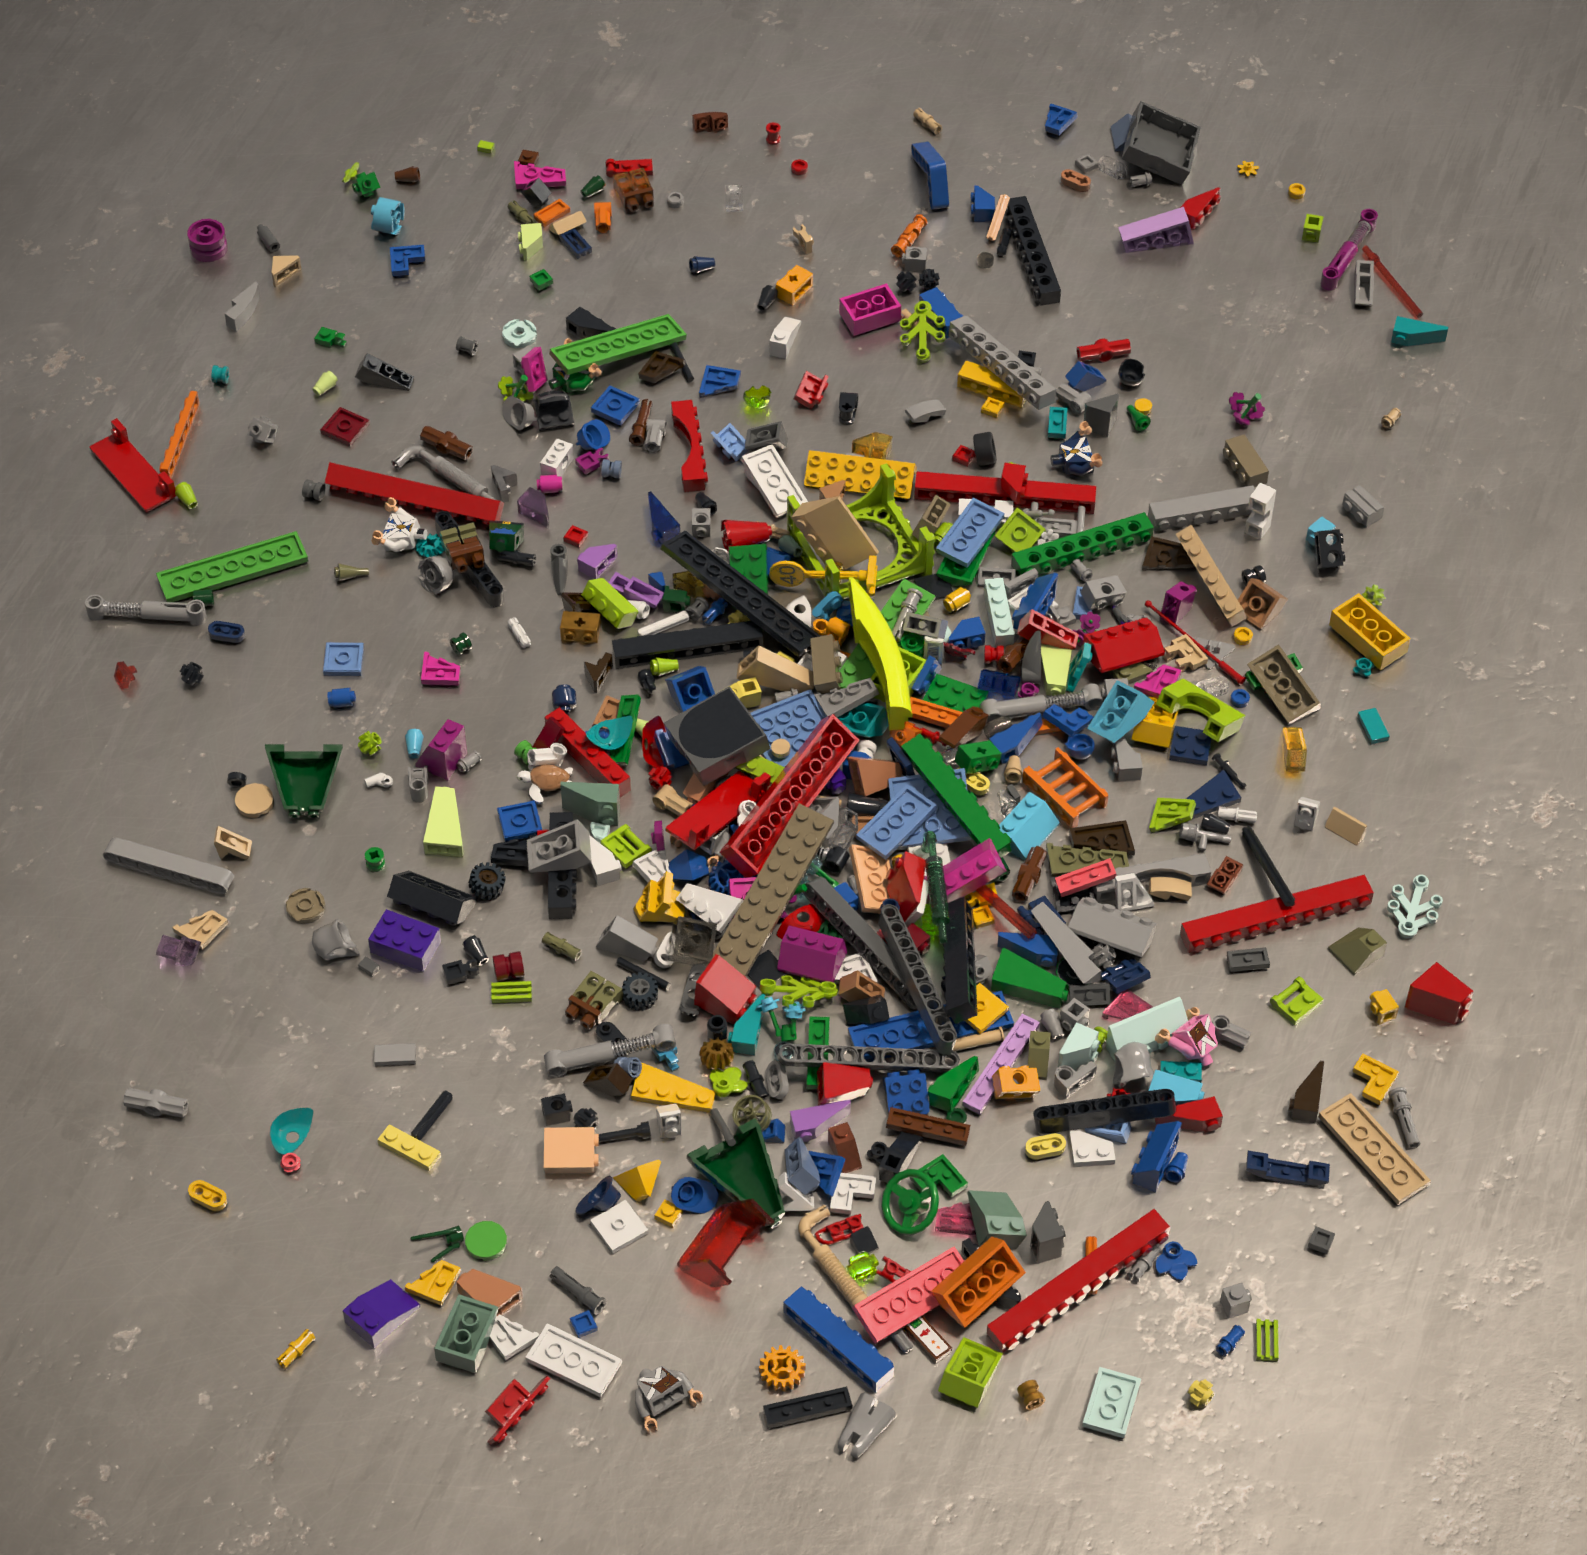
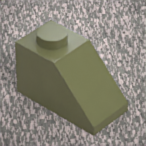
M1030 1031L1027 1066L1029 1068H1037L1038 1079L1047 1080L1051 1032Z

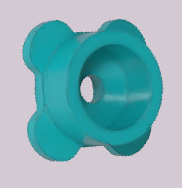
M1367 658L1357 659V665L1353 668V672L1369 677L1374 664Z

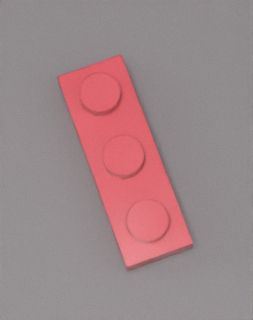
M1111 858L1058 876L1055 880L1061 897L1115 879L1117 874Z

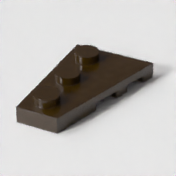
M1151 536L1142 570L1196 568L1181 543Z

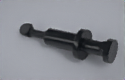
M1216 753L1212 760L1220 765L1218 769L1220 771L1224 770L1241 788H1245L1247 785L1238 779L1237 773L1229 766L1230 762L1228 760L1223 761L1220 758L1221 755Z

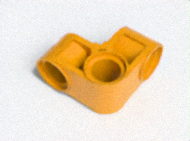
M837 617L831 618L829 622L824 619L814 620L812 629L821 636L832 634L835 641L838 640L841 647L848 637L850 624Z

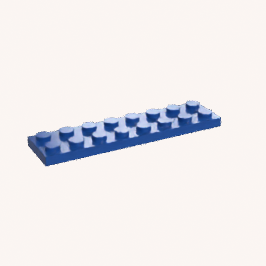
M1002 991L993 993L1007 1005ZM1008 1010L984 1032L997 1030L999 1027H1002V1030L1013 1028L1014 1021L1010 1011ZM919 1011L890 1017L889 1020L873 1024H861L848 1028L852 1046L904 1049L935 1047ZM949 1017L957 1033V1038L979 1034L967 1022L962 1021L955 1024L953 1019ZM864 1055L865 1061H874L871 1055ZM885 1055L884 1059L890 1058L891 1056Z

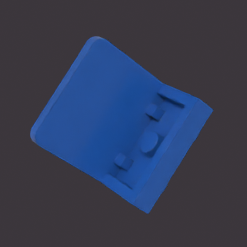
M920 1070L907 1071L908 1075L900 1076L899 1072L887 1073V1077H883V1086H886L888 1113L890 1107L920 1114L929 1113L925 1073H920Z

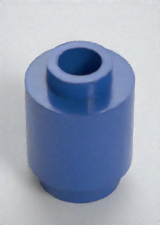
M350 687L332 689V691L327 693L329 707L353 706V702H356L355 691H352Z

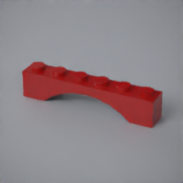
M692 400L671 401L673 427L686 437L691 447L690 455L681 467L683 491H704L705 483H708L707 472H704L706 469L705 459L701 458V456H704L703 446L699 445V443H702L701 432L697 433V430H700L699 419L695 420V417H698L697 406L693 407Z

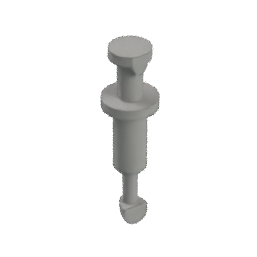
M1028 508L1023 510L1031 518H1038L1043 515L1051 516L1055 512L1051 509L1049 512L1041 510L1029 511Z

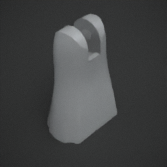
M865 1392L861 1393L840 1435L838 1448L845 1451L850 1443L854 1442L855 1445L851 1451V1456L858 1458L894 1420L896 1412L892 1407L879 1401L877 1404V1399Z

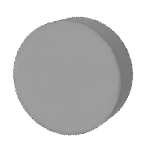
M671 192L667 196V204L672 208L681 207L684 204V196L679 192Z

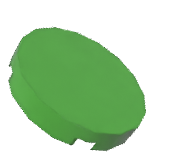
M482 1221L474 1224L469 1228L465 1236V1246L468 1253L473 1258L483 1259V1261L498 1258L503 1254L507 1244L505 1230L493 1221Z

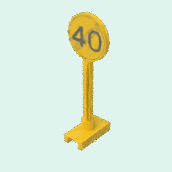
M869 556L867 570L840 571V579L853 577L859 581H866L867 594L875 596L878 565H876L877 556ZM779 561L770 567L769 576L774 583L780 586L795 587L802 584L805 578L825 579V571H806L798 563Z

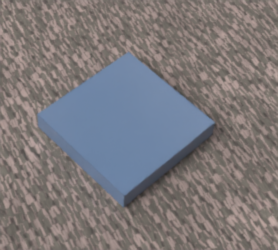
M326 642L323 667L324 676H361L364 643Z

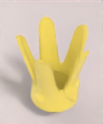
M739 610L728 616L730 623L750 620Z

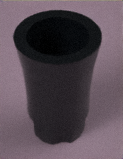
M849 792L846 819H852L853 816H875L888 801Z

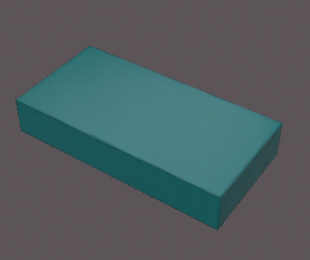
M1376 708L1358 712L1357 716L1371 744L1389 740L1390 735Z

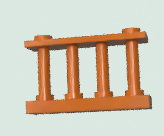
M1059 747L1055 749L1054 761L1039 771H1034L1030 766L1023 769L1022 781L1039 798L1044 800L1050 809L1070 828L1077 827L1079 814L1097 802L1104 809L1107 807L1109 795L1106 790L1100 788ZM1059 766L1067 772L1050 784L1042 779L1043 776ZM1071 778L1079 784L1064 795H1059L1055 791L1056 788ZM1084 790L1092 796L1075 808L1067 803V801Z

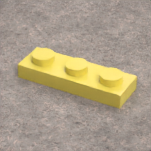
M390 1124L377 1139L378 1144L428 1171L431 1170L441 1156L440 1151Z

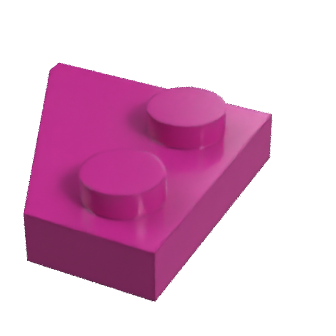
M424 652L421 684L459 685L461 672L459 665L449 663L441 657L436 659L430 656L429 652Z
M1164 664L1155 672L1147 675L1146 679L1141 683H1135L1134 689L1143 694L1159 698L1162 688L1179 680L1181 670Z

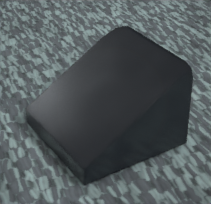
M868 1226L850 1235V1243L860 1258L879 1249Z

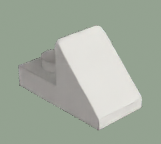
M786 1172L779 1176V1190L785 1195L782 1199L784 1210H813L814 1197L810 1193L804 1195L787 1180Z

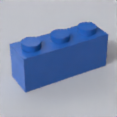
M937 287L919 294V302H929L932 307L931 311L937 316L945 318L946 323L944 327L938 328L936 325L935 327L945 333L946 339L950 338L948 336L950 322L963 317V315L956 310L954 304L950 303L945 294L941 293Z

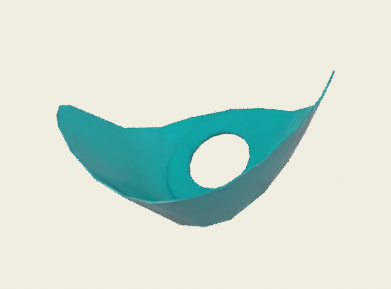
M632 716L599 722L586 732V736L591 742L601 748L608 750L617 749L626 743L630 735L633 723ZM601 727L609 729V736L605 739L599 735Z
M291 1109L275 1118L270 1127V1137L278 1153L284 1155L292 1153L303 1143L311 1127L313 1109ZM290 1132H297L299 1134V1139L294 1143L286 1140V1136Z

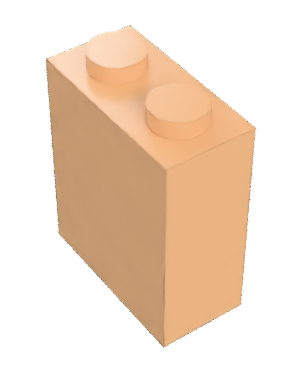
M594 1127L544 1128L545 1174L595 1173V1167L599 1166V1154H595V1147L599 1146V1134H595Z

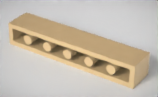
M1190 525L1176 533V536L1230 625L1233 627L1247 619L1245 611L1193 526Z

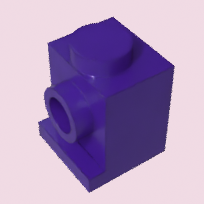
M840 768L837 769L824 786L825 789L830 790L832 795L840 794L846 790V777Z

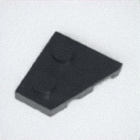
M530 835L529 839L535 837V835ZM513 839L508 842L494 844L491 853V863L528 866L527 840L518 842V839Z

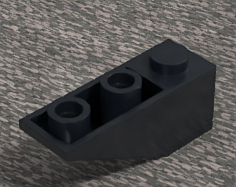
M578 307L566 317V330L581 339L616 329L582 307Z
M367 353L359 364L355 378L369 385L409 391L414 376Z
M901 1132L888 1148L879 1165V1180L888 1183L896 1174L906 1170L923 1137Z

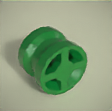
M371 847L365 852L368 870L378 872L385 867L382 849Z

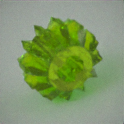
M927 904L921 918V929L929 934L930 937L940 936L942 933V907L940 905Z

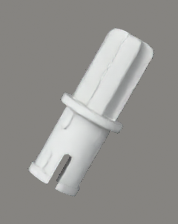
M1219 806L1218 818L1234 820L1236 823L1237 821L1255 823L1257 812L1239 810V807L1233 809Z

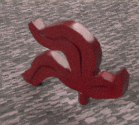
M944 642L945 652L952 656L967 659V655H975V651L972 649H961L953 643Z

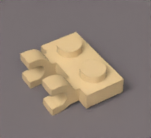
M1187 634L1172 640L1170 646L1164 648L1166 654L1162 656L1166 662H1169L1178 654L1181 658L1175 660L1177 666L1174 668L1180 669L1181 673L1187 667L1194 670L1208 662V657Z

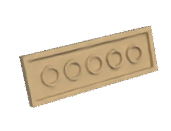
M1351 1093L1319 1112L1318 1117L1397 1205L1430 1185L1431 1180Z

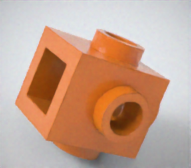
M908 721L905 722L904 729L890 730L889 733L901 749L903 744L922 732L914 728V724Z

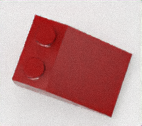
M907 851L904 852L901 858L898 857L896 859L893 869L890 868L885 877L888 895L890 899H895L900 906L899 912L904 922L920 904L927 861Z

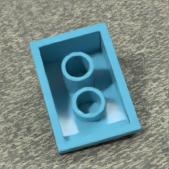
M1117 680L1087 729L1115 743L1146 717L1154 701L1142 692Z

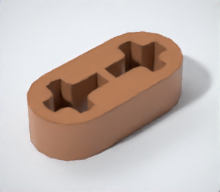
M1066 169L1061 173V183L1080 192H1086L1090 189L1091 179L1070 169Z

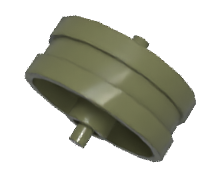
M747 1095L736 1102L732 1116L733 1121L738 1127L741 1126V1122L756 1118L763 1132L771 1122L772 1112L769 1105L761 1097ZM753 1102H760V1103L754 1108ZM764 1106L765 1113H759L760 1109ZM741 1111L744 1112V1114H745V1115L742 1116V1117H740Z

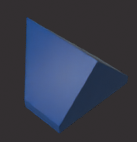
M688 849L668 862L669 870L673 873V881L695 880L709 875L706 857Z

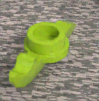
M359 162L354 163L351 169L345 171V177L342 182L346 183L349 180L356 179L355 175H357Z

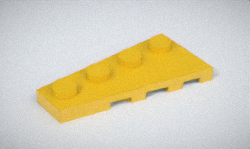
M641 1062L642 1070L635 1079L631 1100L659 1105L676 1103L679 1108L708 1113L713 1109L716 1096L713 1090Z

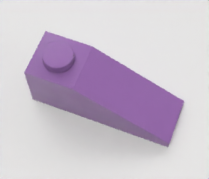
M850 1099L790 1111V1124L794 1139L796 1140L800 1137L803 1142H808L811 1139H816L827 1131L828 1128L833 1127L851 1114Z

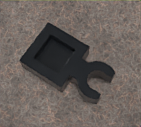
M470 959L466 964H463L462 960L443 964L442 969L447 985L467 980L466 975L476 976L480 974L478 967L471 968L477 966L476 959Z

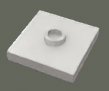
M626 1200L590 1220L591 1225L612 1254L648 1234V1229Z

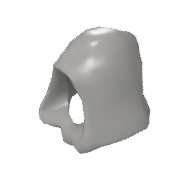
M335 919L332 923L324 925L313 932V948L325 960L345 956H358L360 954L356 945L351 941L347 927L339 919Z
M1139 1042L1127 1043L1114 1054V1085L1119 1084V1087L1123 1088L1128 1081L1154 1075L1146 1044Z

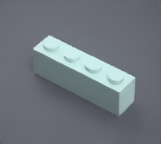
M1003 578L985 579L984 598L994 648L998 645H1003L1005 649L1007 645L1014 644V630Z

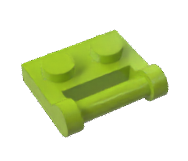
M627 824L622 825L601 840V845L612 852L614 858L619 860L625 869L631 866L634 860L652 852V848L648 844H644ZM626 836L638 850L632 847L623 837Z
M1298 976L1284 991L1271 997L1270 1003L1291 1023L1296 1025L1323 1004L1324 999L1310 988L1302 977ZM1298 989L1302 992L1288 1004L1282 1003Z

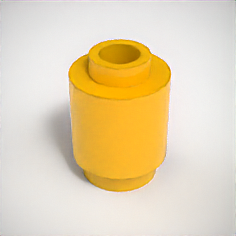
M959 587L945 597L943 605L948 612H956L970 603L971 594L966 588Z

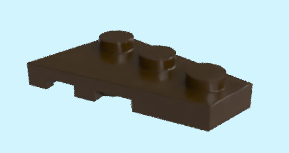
M1126 820L1069 829L1073 848L1083 849V847H1088L1093 851H1100L1101 849L1127 852V855L1135 856V849Z

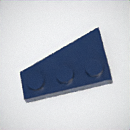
M1224 770L1186 798L1195 800L1196 803L1192 819L1204 816L1205 813L1209 814L1218 811L1219 806L1229 807L1241 802L1240 794Z

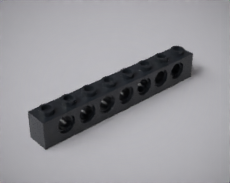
M1027 197L1010 198L1004 215L1008 217V226L1012 228V237L1017 241V251L1021 252V262L1025 263V272L1030 277V286L1034 288V297L1038 299L1040 306L1060 303L1061 289Z

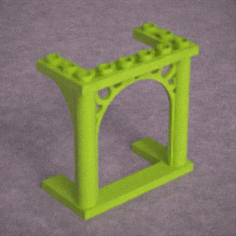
M887 463L880 465V477L874 487L857 501L846 505L857 521H870L887 528L897 540L898 553L892 563L884 569L877 571L876 588L922 572L925 576L932 575V568L934 567L935 536L932 532H929L926 526L919 528V540L912 535L913 530L909 520L904 518L901 507L895 503L894 492L896 489L894 480H896V475ZM794 495L788 496L787 530L803 549L800 556L809 571H825V579H815L823 595L826 597L830 592L837 591L843 600L849 598L848 582L840 584V571L833 559L825 561L824 570L805 536L791 517L800 504ZM880 512H886L887 514L884 519L877 517ZM911 554L913 558L905 559L901 555ZM855 579L867 592L866 581Z

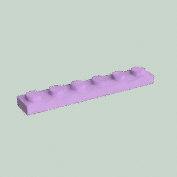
M1021 1014L963 1100L962 1106L979 1115L982 1113L994 1095L992 1075L999 1067H1013L1029 1043L1030 1031H1037L1039 1028V1021Z

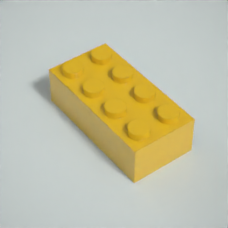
M1359 593L1332 610L1329 625L1379 670H1382L1408 653L1411 638Z

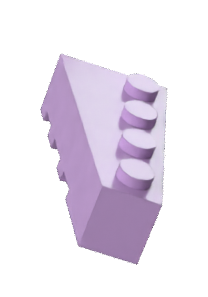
M1184 207L1118 227L1126 253L1148 250L1149 247L1163 248V245L1170 244L1180 246V243L1185 242L1194 244Z

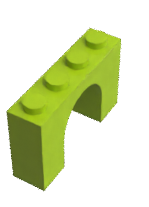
M1184 678L1162 688L1156 705L1171 714L1183 708L1203 713L1209 717L1203 733L1217 742L1238 732L1246 716Z

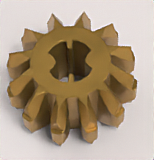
M710 1038L709 1042H703L699 1056L702 1065H706L707 1069L714 1068L716 1071L719 1068L724 1070L725 1067H730L734 1059L732 1044L727 1043L726 1039L721 1041L719 1038L717 1040Z

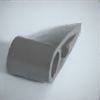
M555 544L550 549L552 576L557 595H561L565 591L567 581V549L563 544Z
M1041 631L1034 633L1026 647L1021 667L1022 684H1041Z

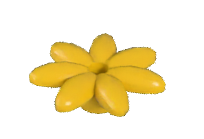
M1243 161V165H1237L1241 169L1239 173H1245L1247 177H1249L1250 173L1256 175L1257 172L1255 170L1259 169L1258 166H1253V161Z

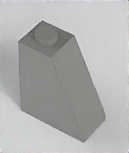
M617 915L602 932L596 947L644 962L649 956L653 957L657 950L655 944L658 938Z

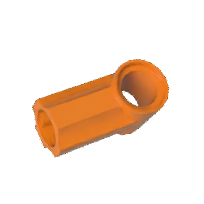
M594 202L596 230L600 233H607V231L611 230V202Z

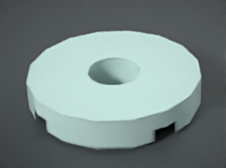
M519 319L509 321L503 327V340L510 347H527L536 340V327L528 320L519 321Z

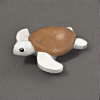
M550 764L528 765L530 772L521 771L516 777L523 783L532 782L529 795L533 801L535 800L536 803L542 804L544 799L540 790L553 791L561 787V782H572L569 779L573 773V768L562 769Z

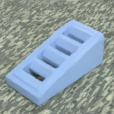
M1130 1122L1106 1125L1105 1129H1102L1103 1126L1085 1128V1132L1116 1142L1127 1143L1132 1126Z

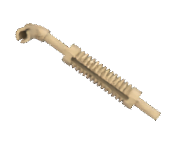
M822 1205L814 1211L804 1214V1217L801 1218L798 1224V1232L801 1238H805L813 1248L812 1257L828 1275L851 1307H853L868 1296L862 1291L835 1254L832 1253L828 1245L821 1246L811 1233V1228L816 1223L830 1217L828 1208Z

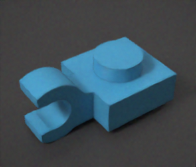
M677 1047L668 1052H660L656 1048H652L659 1061L666 1059L671 1071L679 1069L677 1064L679 1060L675 1055L678 1053Z

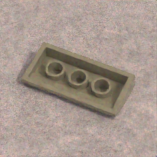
M1279 644L1247 664L1288 724L1294 723L1321 708V703Z

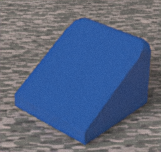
M663 573L648 574L649 585L664 592L666 585Z
M778 1118L771 1120L768 1128L762 1132L764 1142L783 1143L785 1141V1124Z

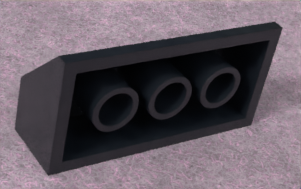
M409 870L393 875L387 897L393 899V902L396 904H407L414 911L421 912L422 910L427 912V915L432 918L440 917L445 919V922L450 925L464 922L478 899L474 895Z

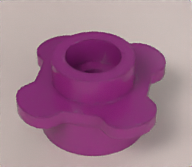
M1024 683L1021 686V691L1018 692V697L1035 696L1039 693V688L1033 683Z

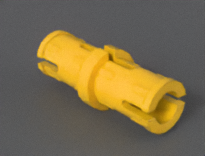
M305 1329L294 1342L291 1341L288 1344L289 1347L276 1359L277 1363L286 1369L316 1339L314 1334Z

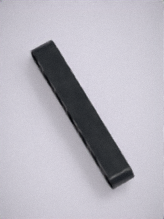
M441 511L435 515V526L439 536L440 531L456 527L458 532V524L448 512ZM484 562V567L475 568L474 564L467 566L466 574L487 603L492 607L503 605V587L487 564Z
M1159 1089L1042 1106L1034 1110L1033 1116L1036 1131L1040 1134H1049L1167 1117L1173 1115L1177 1108L1174 1092L1170 1089Z

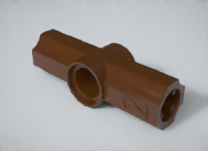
M425 426L420 434V440L435 446L441 454L447 455L450 453L463 460H468L473 452V446L458 440L457 436L450 431L443 433L430 426Z
M1020 636L1013 645H1007L1004 651L1005 654L997 663L998 669L1005 674L1010 673L1020 661H1023L1029 640Z
M1031 847L1025 863H1022L1020 866L1017 882L1012 891V896L1017 901H1028L1034 885H1037L1041 868L1047 856V852L1042 847Z

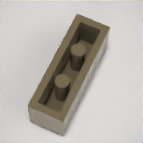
M1245 434L1225 440L1223 448L1224 457L1228 458L1232 469L1238 473L1240 481L1246 487L1252 485L1257 487L1260 483L1266 484L1269 470Z
M935 495L913 530L912 535L919 540V528L925 526L929 532L934 534L951 504Z
M832 634L810 638L814 686L817 692L822 695L830 693V689L837 688L840 690V683H843L841 672H839V667H842L838 656V652H840L838 640L835 641Z

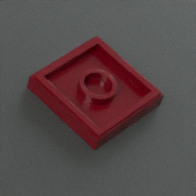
M339 407L320 429L322 435L351 447L370 425V420Z

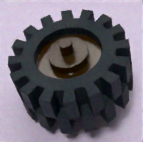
M486 862V865L480 863L479 866L475 865L474 869H472L468 886L471 888L472 893L476 892V897L481 895V899H485L486 896L488 900H491L493 896L495 899L503 891L506 880L504 871L501 872L502 868H495L496 864L494 863L492 866H489L490 862Z

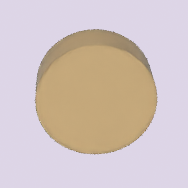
M777 739L771 744V752L777 758H784L790 753V744L785 739Z

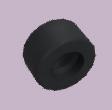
M992 433L974 434V451L978 465L983 466L996 463V448Z

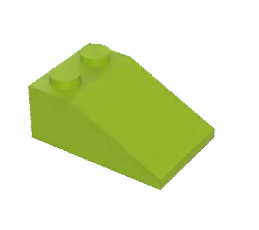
M963 1337L944 1370L938 1391L978 1408L1003 1353Z

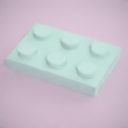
M1099 1367L1082 1427L1125 1439L1141 1378Z

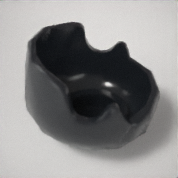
M1125 359L1118 371L1120 381L1128 386L1139 385L1145 377L1144 365L1135 359Z

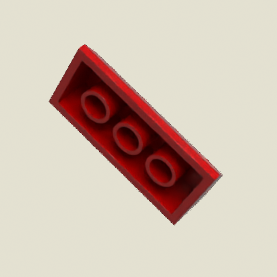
M1147 617L1085 634L1083 638V644L1086 642L1092 645L1091 653L1093 655L1090 662L1101 673L1165 655L1158 629Z

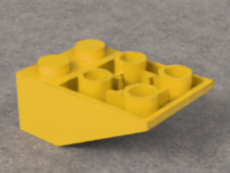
M1149 697L1154 701V704L1146 717L1134 727L1131 740L1169 748L1179 710L1171 714L1156 705V698Z

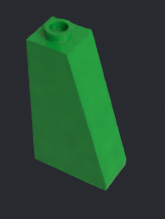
M1002 948L992 977L991 991H1002L1003 994L1058 1009L1061 1008L1062 1002L1067 1001L1069 991L1066 990V981L1010 950Z

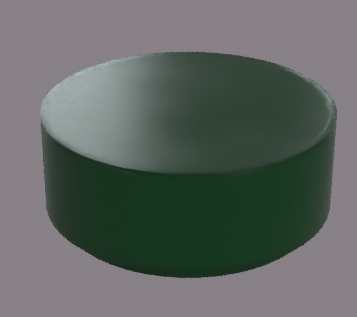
M954 1108L952 1112L948 1111L946 1120L966 1124L967 1114L960 1108Z

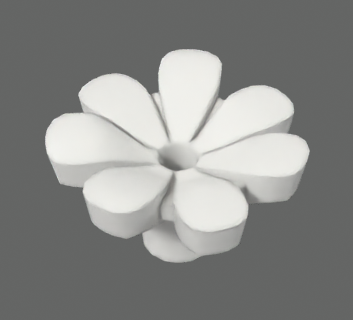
M1047 529L1046 532L1041 534L1037 544L1040 545L1059 538V534L1053 533L1052 529Z

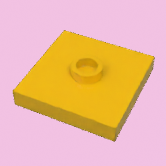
M979 983L976 985L978 1015L965 1020V1022L981 1034L1009 1010V1006Z

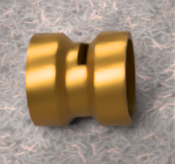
M1036 1380L1025 1381L1017 1388L1019 1396L1024 1399L1023 1404L1027 1410L1036 1409L1045 1402L1044 1395L1038 1391L1039 1385Z

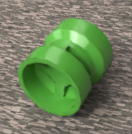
M523 740L516 746L514 754L519 759H523V762L528 766L527 753L529 750L537 748H532L531 743Z

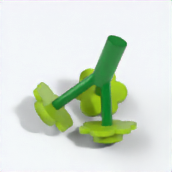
M522 375L518 383H513V379L510 376L501 377V381L498 382V388L501 390L502 395H507L503 400L505 401L508 396L512 395L515 387L517 389L513 397L520 399L522 402L526 401V399L532 400L534 392H528V388L525 385L528 377Z

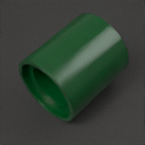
M193 590V600H201L205 606H214L213 590Z

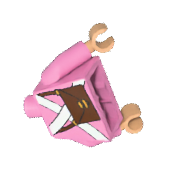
M1192 1007L1186 1011L1188 1021L1172 1033V1037L1167 1029H1161L1159 1034L1155 1036V1041L1160 1044L1167 1041L1168 1045L1181 1052L1186 1059L1199 1058L1201 1065L1206 1066L1213 1062L1209 1052L1218 1045L1215 1026L1211 1022L1209 1014L1199 1015V1009Z

